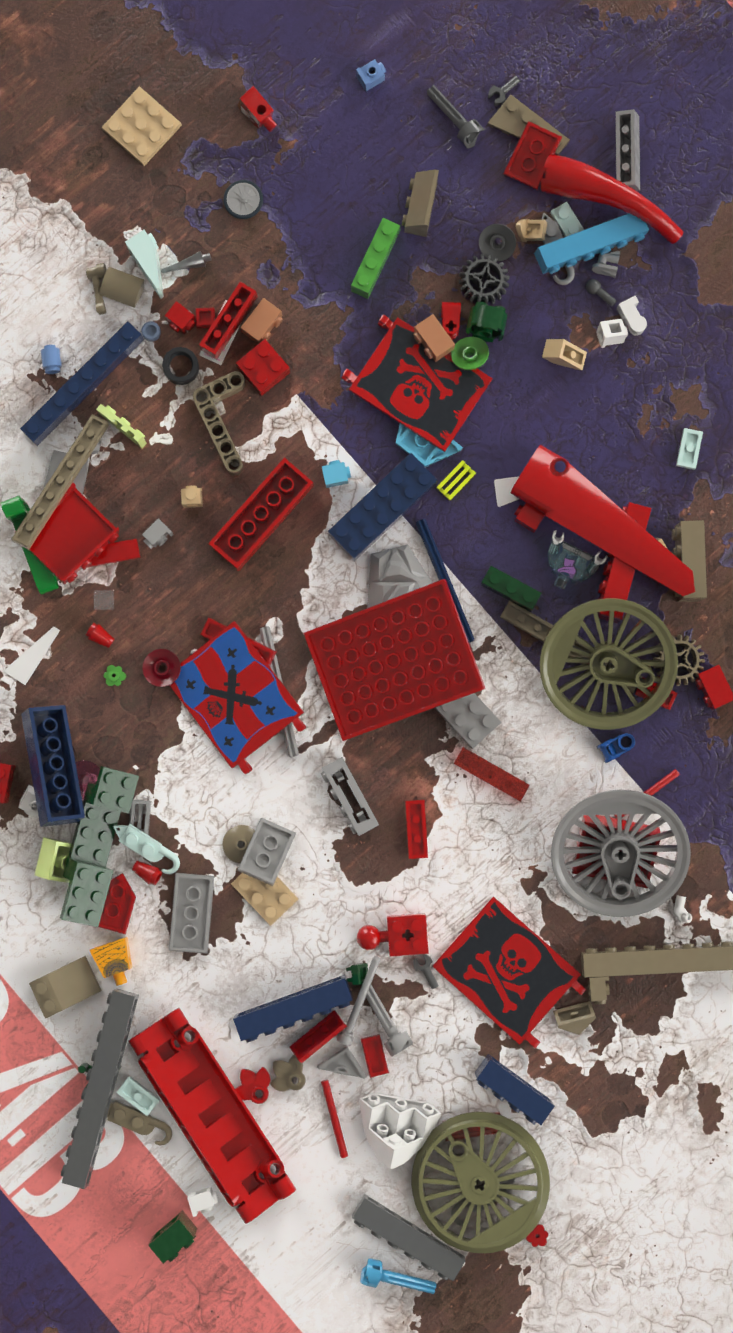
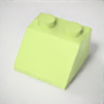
M43 837L34 875L47 880L69 883L70 880L63 877L72 843Z

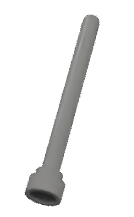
M374 956L347 1022V1027L338 1034L337 1041L344 1045L350 1046L354 1039L352 1031L379 965L380 958L378 956Z

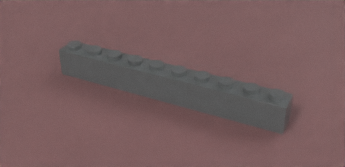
M115 989L108 995V1010L104 1012L102 1017L104 1025L102 1031L100 1030L97 1035L98 1047L92 1054L91 1061H94L92 1069H89L86 1077L88 1085L87 1088H84L81 1096L83 1104L82 1107H79L76 1114L78 1123L72 1130V1145H69L66 1152V1157H68L67 1164H64L61 1171L62 1183L81 1189L89 1186L139 994Z

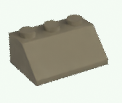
M439 170L416 172L415 179L411 178L409 190H412L411 197L407 196L405 208H409L408 214H404L402 226H405L404 233L427 237Z

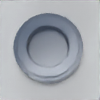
M150 321L142 326L141 332L145 340L153 342L159 339L161 329L157 323Z

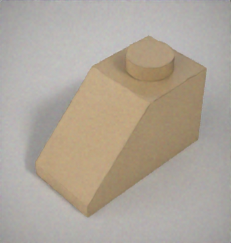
M546 339L542 358L553 364L583 370L587 352L565 339Z

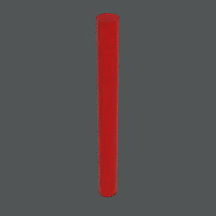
M674 769L643 793L651 796L678 777L680 775L679 772Z
M323 1080L321 1084L340 1157L345 1158L348 1157L329 1080Z

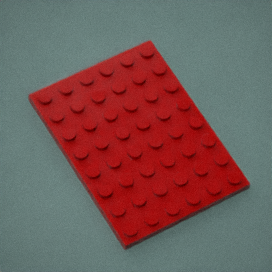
M446 579L439 580L304 633L342 741L486 689Z

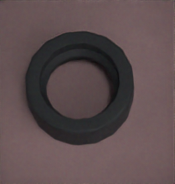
M173 348L163 358L162 367L164 374L172 383L186 385L197 377L199 363L195 354L188 348ZM179 355L188 357L192 363L190 373L184 377H177L170 371L171 360Z

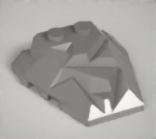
M408 544L371 554L367 608L432 584L431 579Z

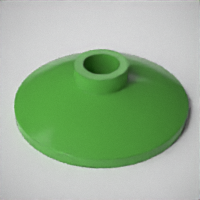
M478 337L461 339L455 344V348L451 352L453 363L458 368L464 370L479 368L486 362L489 356L488 345Z

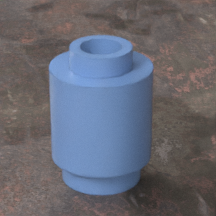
M55 345L44 346V349L41 350V358L45 373H59L62 367L60 349L56 348Z

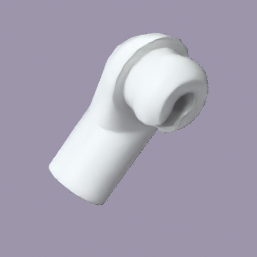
M677 895L673 913L681 923H690L692 915L684 908L686 897Z

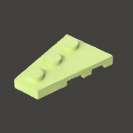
M100 404L96 410L102 417L143 449L147 443L142 432L130 427L131 424L122 417L120 419L115 415L116 411L109 405L105 407Z

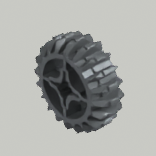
M481 254L480 260L474 256L473 262L467 260V266H462L464 272L459 273V277L462 278L459 280V284L463 286L460 288V291H466L464 294L465 298L471 296V303L476 299L477 302L484 301L487 305L488 300L495 304V298L501 300V294H506L507 291L504 288L509 287V283L506 281L510 279V276L505 275L508 273V269H502L504 266L503 262L497 264V257L492 261L491 255L484 259V254ZM479 267H484L483 271L480 273H471L473 270ZM490 269L496 272L499 280L490 274ZM486 273L487 280L484 283V287H482L483 282L481 281ZM469 280L478 286V292L472 288ZM489 287H497L490 293H484L485 289Z

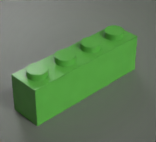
M382 218L351 284V292L369 299L400 233V225Z

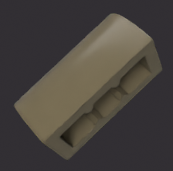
M108 267L99 295L135 308L143 294L144 279Z

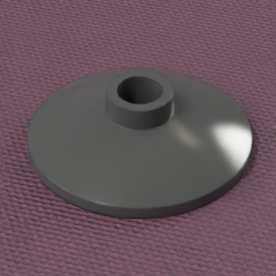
M491 224L481 232L479 248L486 258L488 255H491L492 261L496 257L498 261H504L514 253L516 237L513 231L506 225ZM496 238H500L502 243H497Z

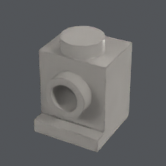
M158 518L142 535L146 538L143 542L152 549L157 545L159 547L163 545L168 539L166 537L168 534L171 537L174 534Z

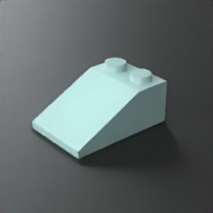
M142 230L125 241L129 253L160 299H162L164 294L159 255L157 253L159 247L151 233L147 234L145 230Z

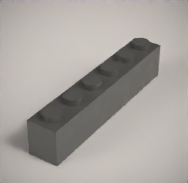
M364 1194L352 1214V1219H354L356 1225L361 1228L367 1227L371 1230V1234L379 1239L383 1237L388 1240L387 1243L395 1249L399 1247L404 1250V1254L413 1260L414 1258L420 1260L421 1265L426 1269L431 1270L433 1268L444 1280L450 1279L454 1281L466 1261L464 1255Z

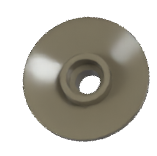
M237 825L227 831L222 845L225 855L231 861L241 863L255 830L246 825ZM239 841H243L245 843L244 848L238 847Z

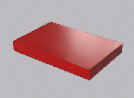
M528 121L503 174L538 190L541 178L545 176L546 168L543 167L546 159L550 154L555 155L562 136Z

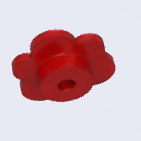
M538 1224L526 1237V1240L532 1242L533 1247L538 1245L545 1246L547 1244L546 1238L549 1234L547 1231H544L543 1225Z

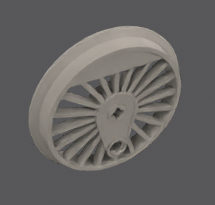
M633 790L604 791L589 796L577 803L560 821L555 830L551 845L553 871L564 892L585 909L611 917L640 915L664 904L682 885L689 869L691 856L688 834L677 814L659 799ZM622 814H629L625 828L622 830ZM643 814L629 832L634 815ZM651 814L661 816L658 820L637 833ZM582 815H588L604 835L580 821L579 818ZM596 815H605L611 832L605 828ZM610 815H617L618 830H615ZM665 822L671 828V830L643 838ZM575 824L599 840L569 831ZM675 836L677 845H646ZM566 838L594 845L591 847H564ZM644 852H676V857L674 861ZM596 853L567 863L564 860V854ZM642 859L671 866L672 868L668 875ZM598 860L574 877L568 870ZM603 865L586 888L578 883ZM638 865L663 881L655 887L639 869ZM606 873L607 880L602 895L591 892ZM636 873L650 891L639 894L634 881ZM618 885L625 886L623 888H617ZM609 888L615 898L607 897ZM632 889L635 897L627 898L630 895Z

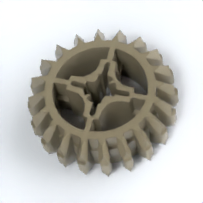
M678 634L676 640L674 635H672L675 645L685 647L680 653H677L678 657L683 655V660H681L683 663H679L678 668L686 669L689 672L684 676H676L675 684L680 686L682 680L684 685H688V680L690 682L695 681L693 675L698 677L699 672L697 670H704V667L699 665V663H705V659L699 658V656L704 655V652L698 653L697 651L701 648V645L693 646L696 642L695 639L689 643V636H685L684 640H682V635ZM663 650L654 652L659 657H654L652 660L664 661ZM690 652L693 656V666H690L691 664L687 660ZM653 666L654 669L660 668L661 671H658L656 674L658 676L661 675L663 667Z

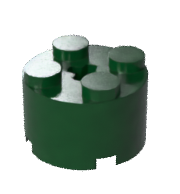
M476 302V305L470 309L466 333L469 334L470 332L473 334L472 337H478L485 342H493V339L497 338L498 341H501L504 337L508 317L505 312L506 309L502 306L493 307L488 306L484 302Z

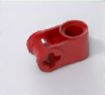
M442 302V327L450 338L454 340L459 333L461 302Z

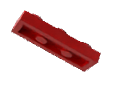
M425 800L405 801L409 859L428 858Z
M334 1010L289 1047L298 1061L303 1063L345 1029L347 1025Z

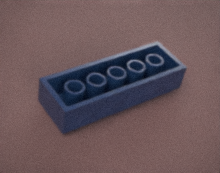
M410 453L330 528L328 535L355 562L437 484V479Z
M66 706L28 708L21 716L40 827L77 823L85 818Z
M342 975L240 1012L234 1016L233 1020L240 1040H246L248 1043L258 1039L257 1037L260 1034L264 1033L267 1036L275 1033L279 1027L283 1026V1029L295 1025V1021L302 1020V1022L313 1019V1016L317 1013H320L322 1016L332 1012L331 1010L334 1007L338 1006L339 1009L350 1005V1001L353 1000V996L346 976Z

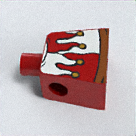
M254 86L239 99L238 108L258 129L262 125L269 132L276 128L278 124L272 118L274 110Z

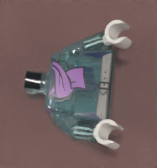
M555 530L552 536L553 540L547 552L548 563L552 568L551 572L558 575L554 586L564 590L568 581L575 584L577 581L583 582L593 576L601 564L605 563L608 556L605 559H600L598 555L601 551H598L595 556L563 541L564 532L562 537L557 538L555 536L557 530Z

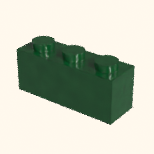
M490 566L481 583V586L512 601L529 612L533 610L541 595V592L493 566Z

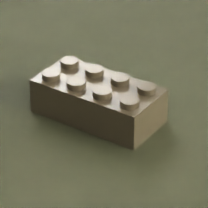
M704 520L680 521L672 529V541H675V548H673L672 553L693 571L695 592L682 596L674 591V597H677V602H700L707 598Z

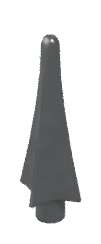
M199 251L176 264L161 269V272L166 273L181 269L206 267L205 262L212 260L210 253L203 255Z

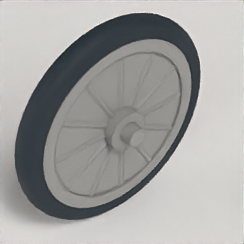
M239 180L233 182L226 189L223 198L224 206L233 217L249 219L260 211L263 205V194L255 183L248 180Z

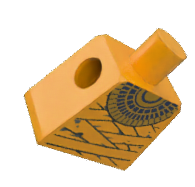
M127 937L90 950L104 978L113 975L116 986L127 983L124 971L132 968Z

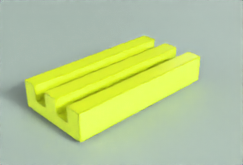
M462 460L436 489L451 501L476 475V472ZM463 467L464 470L444 490L442 487ZM469 472L470 475L449 495L450 489Z

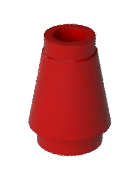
M94 622L85 634L89 637L88 640L107 648L115 640L100 624L97 625Z
M136 861L132 868V871L149 885H156L162 876V872L159 871L158 867Z

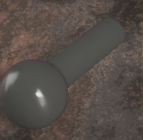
M591 279L587 282L586 290L588 293L597 294L612 307L616 304L617 300L601 288L598 280Z

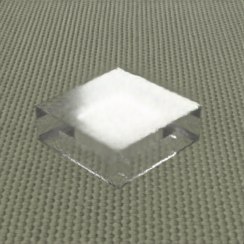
M94 590V610H114V591Z

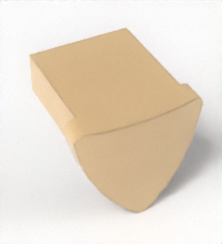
M522 219L516 223V230L522 242L545 241L547 221Z

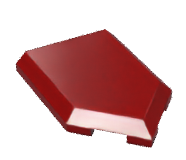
M123 873L113 878L110 882L99 927L126 934L136 895Z

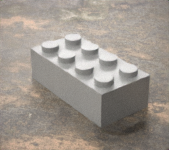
M475 693L434 708L471 749L477 746L502 723Z

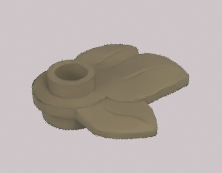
M295 1055L290 1058L289 1062L283 1060L274 1061L273 1071L277 1077L271 1081V1086L282 1092L289 1089H302L306 1083L305 1075L302 1073L303 1063H300ZM294 1077L298 1078L297 1084L293 1083Z

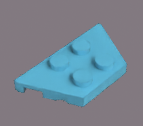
M399 424L395 444L407 454L412 453L425 467L449 457L463 448L452 440L444 452L402 424Z

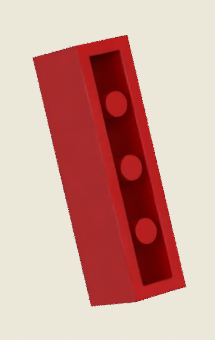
M241 281L239 282L200 342L201 351L216 360L219 358L258 298L255 290Z

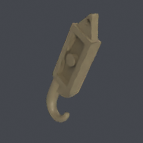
M118 1101L110 1103L107 1115L108 1121L141 1135L150 1134L155 1127L165 1131V1139L155 1141L156 1145H165L171 1140L172 1130L165 1122L153 1118L151 1115L146 1116L141 1111Z

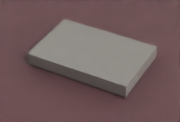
M260 818L237 871L273 886L296 832Z

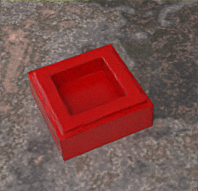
M195 308L196 328H210L215 321V308Z

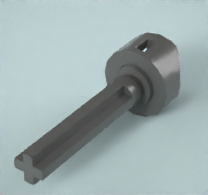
M433 85L427 90V95L460 129L457 138L467 149L474 147L479 133L485 129L476 119L468 122Z

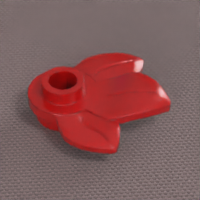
M262 1067L257 1073L249 1069H242L240 1073L242 1085L238 1086L235 1090L242 1100H252L256 1104L264 1103L269 1096L267 1089L271 1081L269 1072L265 1067ZM257 1090L262 1091L263 1095L261 1097L256 1096L255 1092Z

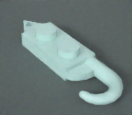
M131 824L113 826L119 837V842L150 862H158L164 856L173 862V867L169 870L162 869L163 873L172 874L178 870L180 866L178 856L162 846L161 843Z

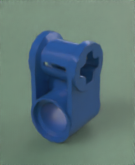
M624 733L596 747L601 750L605 758L604 762L608 763L631 750L635 745V739L631 734ZM625 736L631 741L630 745L626 748L621 745V739Z

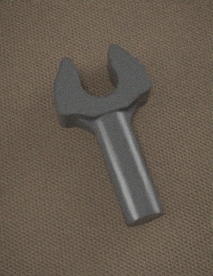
M515 76L501 88L495 85L490 88L488 98L495 94L499 95V98L494 102V106L502 105L506 101L505 94L520 82L519 78Z
M423 954L426 960L424 965H420L414 957L413 966L415 970L423 971L431 989L438 987L439 985L430 970V964L433 962L431 957Z

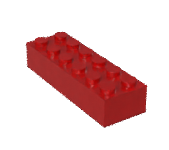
M284 457L208 543L209 546L236 570L240 571L314 487V483Z
M631 502L623 506L622 510L646 530L652 508ZM608 553L610 561L605 564L603 570L605 580L599 585L598 593L601 595L598 599L616 598L627 600L635 568ZM609 611L597 612L599 619L609 621ZM614 611L613 622L618 623L621 621L624 612Z

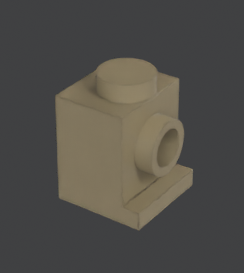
M609 976L587 977L589 1000L591 1002L594 1001V1004H606L607 995H610L609 984H605V981L609 980Z

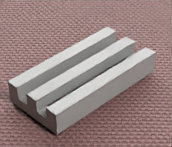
M133 799L129 824L134 826L136 804H139L137 828L141 830L143 805L146 804L144 833L148 835L152 801Z

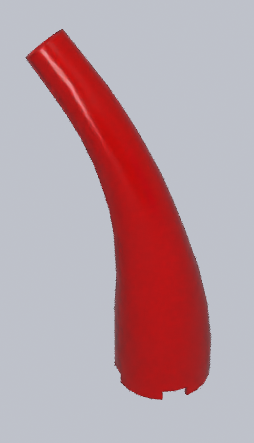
M551 154L547 157L543 167L546 168L545 177L541 178L542 192L597 202L621 209L649 224L671 244L676 243L682 237L683 230L665 212L628 185L581 161Z

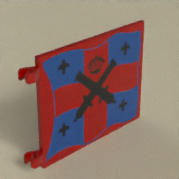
M233 621L181 662V672L178 679L169 685L230 767L234 768L236 765H239L244 774L252 771L251 765L245 758L291 722L299 732L306 729V725L299 718L304 711L236 621Z

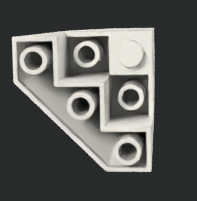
M377 1093L362 1097L359 1100L366 1138L377 1159L390 1170L405 1164L423 1147L441 1117V1113L427 1102Z

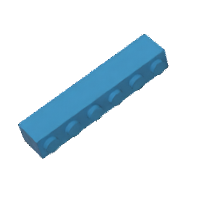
M629 213L537 248L534 254L542 273L549 272L553 274L563 266L567 268L572 267L579 260L588 261L595 254L600 253L604 255L610 252L611 248L617 247L619 249L628 245L630 241H641L645 238L649 228L646 222Z

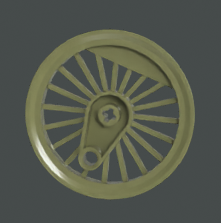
M616 598L589 601L563 615L548 633L540 656L542 684L553 705L570 720L586 727L603 730L625 728L651 716L669 696L678 671L676 645L664 622L646 607L632 601ZM601 611H609L606 642L604 641L597 613ZM614 611L624 612L625 615L612 642ZM594 615L601 643L597 642L584 622L585 616ZM630 615L639 618V622L619 643ZM645 623L653 629L623 648ZM581 626L595 645L594 647L578 635ZM656 635L661 642L660 645L629 652ZM575 640L585 646L590 652L573 646ZM573 651L587 657H571L569 653ZM664 651V661L641 660L638 658V656ZM566 662L587 663L563 669ZM651 666L663 667L660 677L654 675ZM587 670L558 687L557 682L560 676ZM642 673L649 674L648 677L644 679L639 677ZM591 675L570 700L562 693ZM596 679L597 681L585 708L575 704ZM654 681L657 682L656 686L652 691L647 689V687H650L654 683ZM601 683H604L601 712L591 711L590 708ZM608 684H612L618 707L617 712L606 713ZM616 685L622 686L634 706L622 710ZM627 686L637 687L648 696L638 703Z
M468 1112L442 1122L430 1133L415 1157L411 1185L414 1202L422 1220L438 1238L448 1245L466 1252L493 1253L514 1246L534 1230L547 1206L550 1192V1177L547 1162L540 1146L521 1125L495 1113ZM469 1127H480L479 1153L472 1147L468 1132ZM485 1127L498 1130L487 1161L483 1158ZM463 1129L466 1141L462 1138L454 1139L451 1134ZM504 1132L511 1136L513 1140L494 1164L490 1165L501 1133ZM446 1137L450 1141L449 1154L438 1146ZM518 1142L526 1152L496 1171L497 1166ZM461 1145L464 1148V1152L457 1154L454 1152L453 1147ZM432 1151H437L453 1165L454 1171L429 1161L428 1159ZM529 1156L531 1158L534 1168L499 1177L501 1173ZM429 1166L454 1176L457 1180L424 1178L425 1168ZM533 1173L537 1175V1185L500 1183ZM478 1179L480 1182L484 1181L483 1188L480 1185L476 1186ZM424 1183L459 1185L460 1187L426 1195ZM499 1188L537 1192L536 1197L527 1201ZM462 1192L432 1212L428 1200ZM497 1194L520 1203L522 1206L514 1210ZM465 1197L466 1199L446 1224L443 1225L436 1216ZM493 1200L497 1201L510 1214L504 1217ZM471 1202L459 1235L449 1230L450 1225L465 1206ZM488 1203L491 1205L494 1212L499 1218V1221H497L494 1224L492 1222ZM474 1205H477L476 1236L471 1239L465 1238L463 1235ZM481 1205L484 1206L489 1225L482 1232H480Z

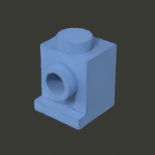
M374 59L363 67L357 68L356 77L367 92L385 81L384 73L386 69L381 62L377 63Z

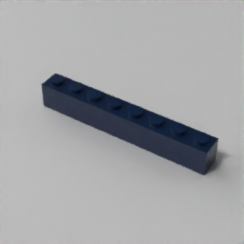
M127 321L20 428L21 431L38 446L144 340L142 334Z

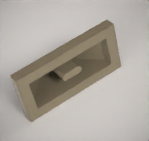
M591 1001L553 1011L559 1029L578 1035L596 1019Z

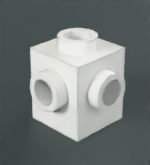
M28 785L20 799L19 808L24 810L27 815L39 818L34 787Z

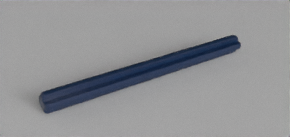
M421 519L416 522L421 538L438 579H446L468 642L471 643L475 638L425 519Z

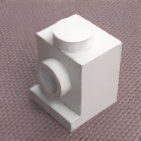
M622 319L602 321L599 323L596 332L601 348H605L606 345L624 343L625 338L628 336L627 327L624 326Z
M212 1187L190 1193L187 1198L193 1217L197 1216L200 1210L202 1213L208 1212L213 1209L212 1207L216 1203H219L217 1192H213Z

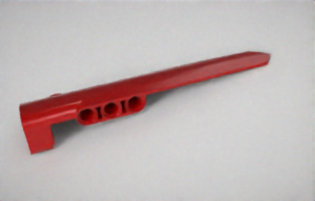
M539 445L510 492L512 495L676 593L686 596L695 592L693 571L574 468L567 459ZM559 461H563L566 465L563 472H559L556 469V463Z

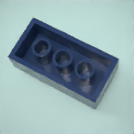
M487 1054L475 1071L476 1080L480 1086L486 1090L488 1087L492 1089L495 1097L501 1101L507 1100L509 1107L517 1113L522 1111L523 1115L526 1116L525 1118L534 1125L536 1123L542 1125L555 1107L551 1099L489 1054Z

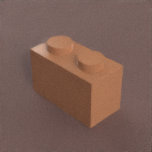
M263 298L241 326L242 333L257 344L264 339L268 341L271 336V330L274 327L277 328L283 320L281 318L282 311Z
M434 314L414 326L413 336L419 344L422 343L426 348L424 351L430 359L433 358L437 362L454 350L455 343Z

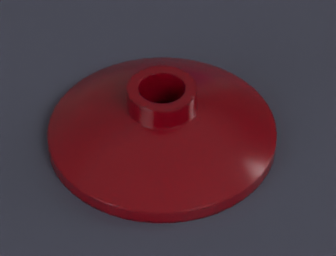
M168 649L153 650L146 656L143 662V674L146 680L157 687H166L173 684L181 672L179 658ZM161 665L166 666V670L164 672L160 671Z

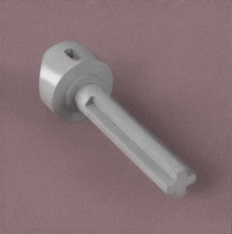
M370 985L366 999L389 1037L387 1039L388 1042L384 1043L390 1056H394L411 1046L413 1042L407 1031L398 1033L375 990Z

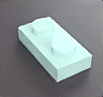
M568 202L551 210L550 214L555 221L557 220L564 237L584 230Z
M683 429L676 466L692 470L696 469L703 435L702 431Z
M130 1076L116 1092L146 1116L150 1114L160 1100Z

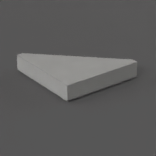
M348 1046L317 1066L318 1069L356 1076L363 1079L367 1077Z

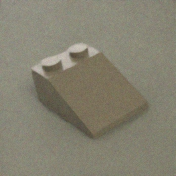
M86 956L29 983L45 1019L102 991Z

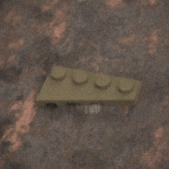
M512 95L507 98L487 124L491 128L495 127L507 135L510 134L520 139L527 122H532L562 136L555 155H559L570 141V139Z

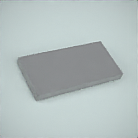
M186 873L175 874L169 951L208 954L215 876Z

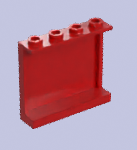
M72 483L29 551L65 585L67 582L72 583L78 576L76 573L81 569L85 570L92 563L90 560L95 555L99 557L105 551L104 547L109 542L112 544L118 539L119 528H116L76 489V485Z

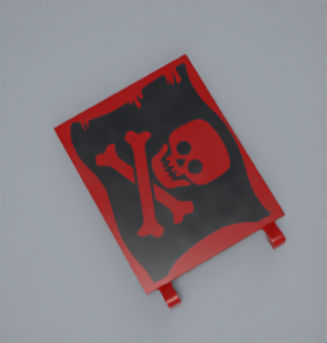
M382 315L378 325L387 329L388 332L360 374L356 376L346 368L341 379L352 384L349 391L445 452L493 378L478 368L473 370L458 368L452 361L451 352L435 362L433 358L430 359L426 355L424 345L422 343L419 344L414 338V327L398 317L392 322L387 316Z
M494 896L433 965L441 975L519 1045L523 1040H527L534 1048L540 1044V1041L531 1034V1031L570 987H573L580 995L586 991L577 982L581 974Z

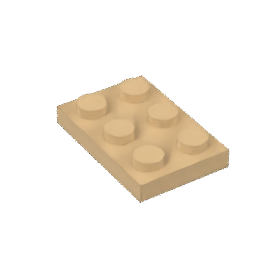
M243 873L231 883L270 926L299 899L278 876L273 886Z

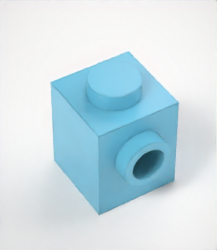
M340 460L329 462V465L322 466L326 488L348 484V478H351L349 466L345 467L344 462L340 463Z

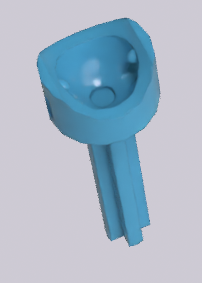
M368 1259L367 1265L361 1271L360 1282L369 1287L376 1288L378 1283L382 1281L431 1294L435 1293L436 1282L383 1270L382 1261Z

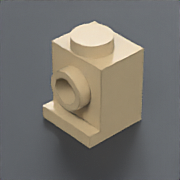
M186 486V489H181L182 506L184 508L203 507L202 488Z

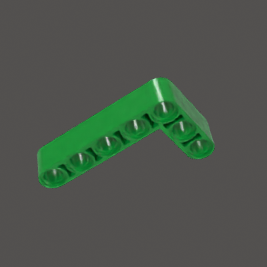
M19 495L0 502L4 515L13 523L15 531L30 511L27 502ZM22 547L39 593L42 595L58 589L59 584L56 576L28 549Z

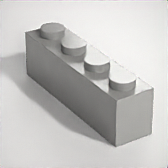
M634 109L617 111L616 179L634 190L640 191L639 115Z

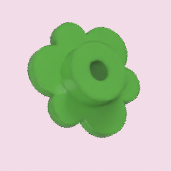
M110 665L107 667V672L104 673V678H106L108 686H113L114 684L120 686L121 681L126 679V674L122 672L120 666Z

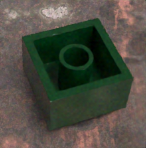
M182 1210L152 1236L148 1246L163 1264L167 1260L171 1262L179 1255L178 1252L181 1248L187 1249L194 1242L193 1239L196 1237L197 1227Z

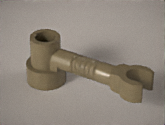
M105 263L86 268L88 280L92 279L96 311L99 315L106 314L103 296L99 295L101 288L100 279L104 278L107 271Z

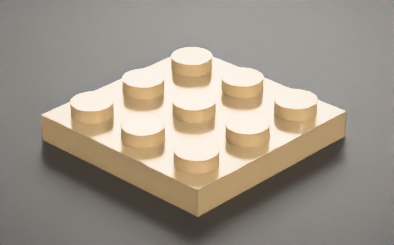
M139 86L102 126V130L145 166L182 124Z

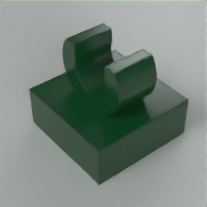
M359 963L347 967L346 971H351L352 977L347 978V981L352 982V985L363 984L368 971V964Z

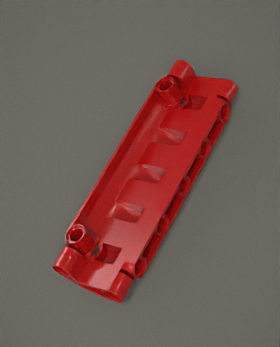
M180 1008L175 1009L128 1041L137 1056L142 1053L144 1054L138 1059L140 1067L226 1201L232 1207L237 1206L235 1209L245 1224L254 1220L278 1200L285 1199L296 1191L295 1186L284 1171V1165L199 1032L189 1024ZM185 1032L191 1035L190 1042L185 1039ZM175 1040H176V1041L178 1042V1044L180 1045L179 1047H176V1046H175V1044H174V1041H175ZM272 1164L276 1168L275 1174H272L270 1171ZM260 1172H261V1173L263 1174V1176L265 1177L264 1179H261V1178H260V1176H259V1173H260Z

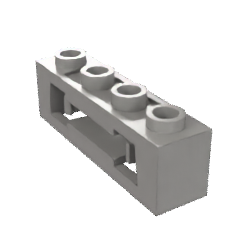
M343 757L322 767L324 772L321 775L325 783L330 782L333 788L330 792L334 799L340 800L342 806L339 808L344 817H349L351 823L348 825L352 833H357L360 836L378 826L379 824ZM342 768L349 779L347 783L360 807L365 808L370 819L367 820L363 811L356 814L360 823L356 822L352 814L354 813L340 785H336L332 777L335 774L338 782L344 780L345 778L340 771Z

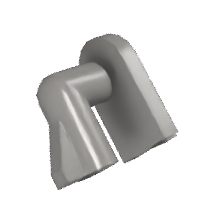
M620 251L604 255L599 254L598 263L593 264L592 271L615 278L618 267L606 265V262L618 264Z

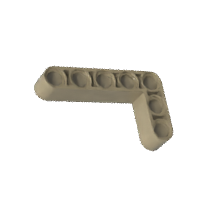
M237 371L201 386L193 392L195 405L228 473L232 476L240 475L244 467L215 403L244 389V377ZM235 378L241 379V383L237 386L231 384ZM222 386L224 391L221 394H216L214 392L216 387ZM205 394L207 399L204 402H199L197 397ZM208 411L215 412V416L212 419L205 418V414ZM216 428L223 429V433L220 436L213 434ZM224 445L231 446V450L228 453H223L221 448ZM232 462L240 464L236 470H231L229 466Z

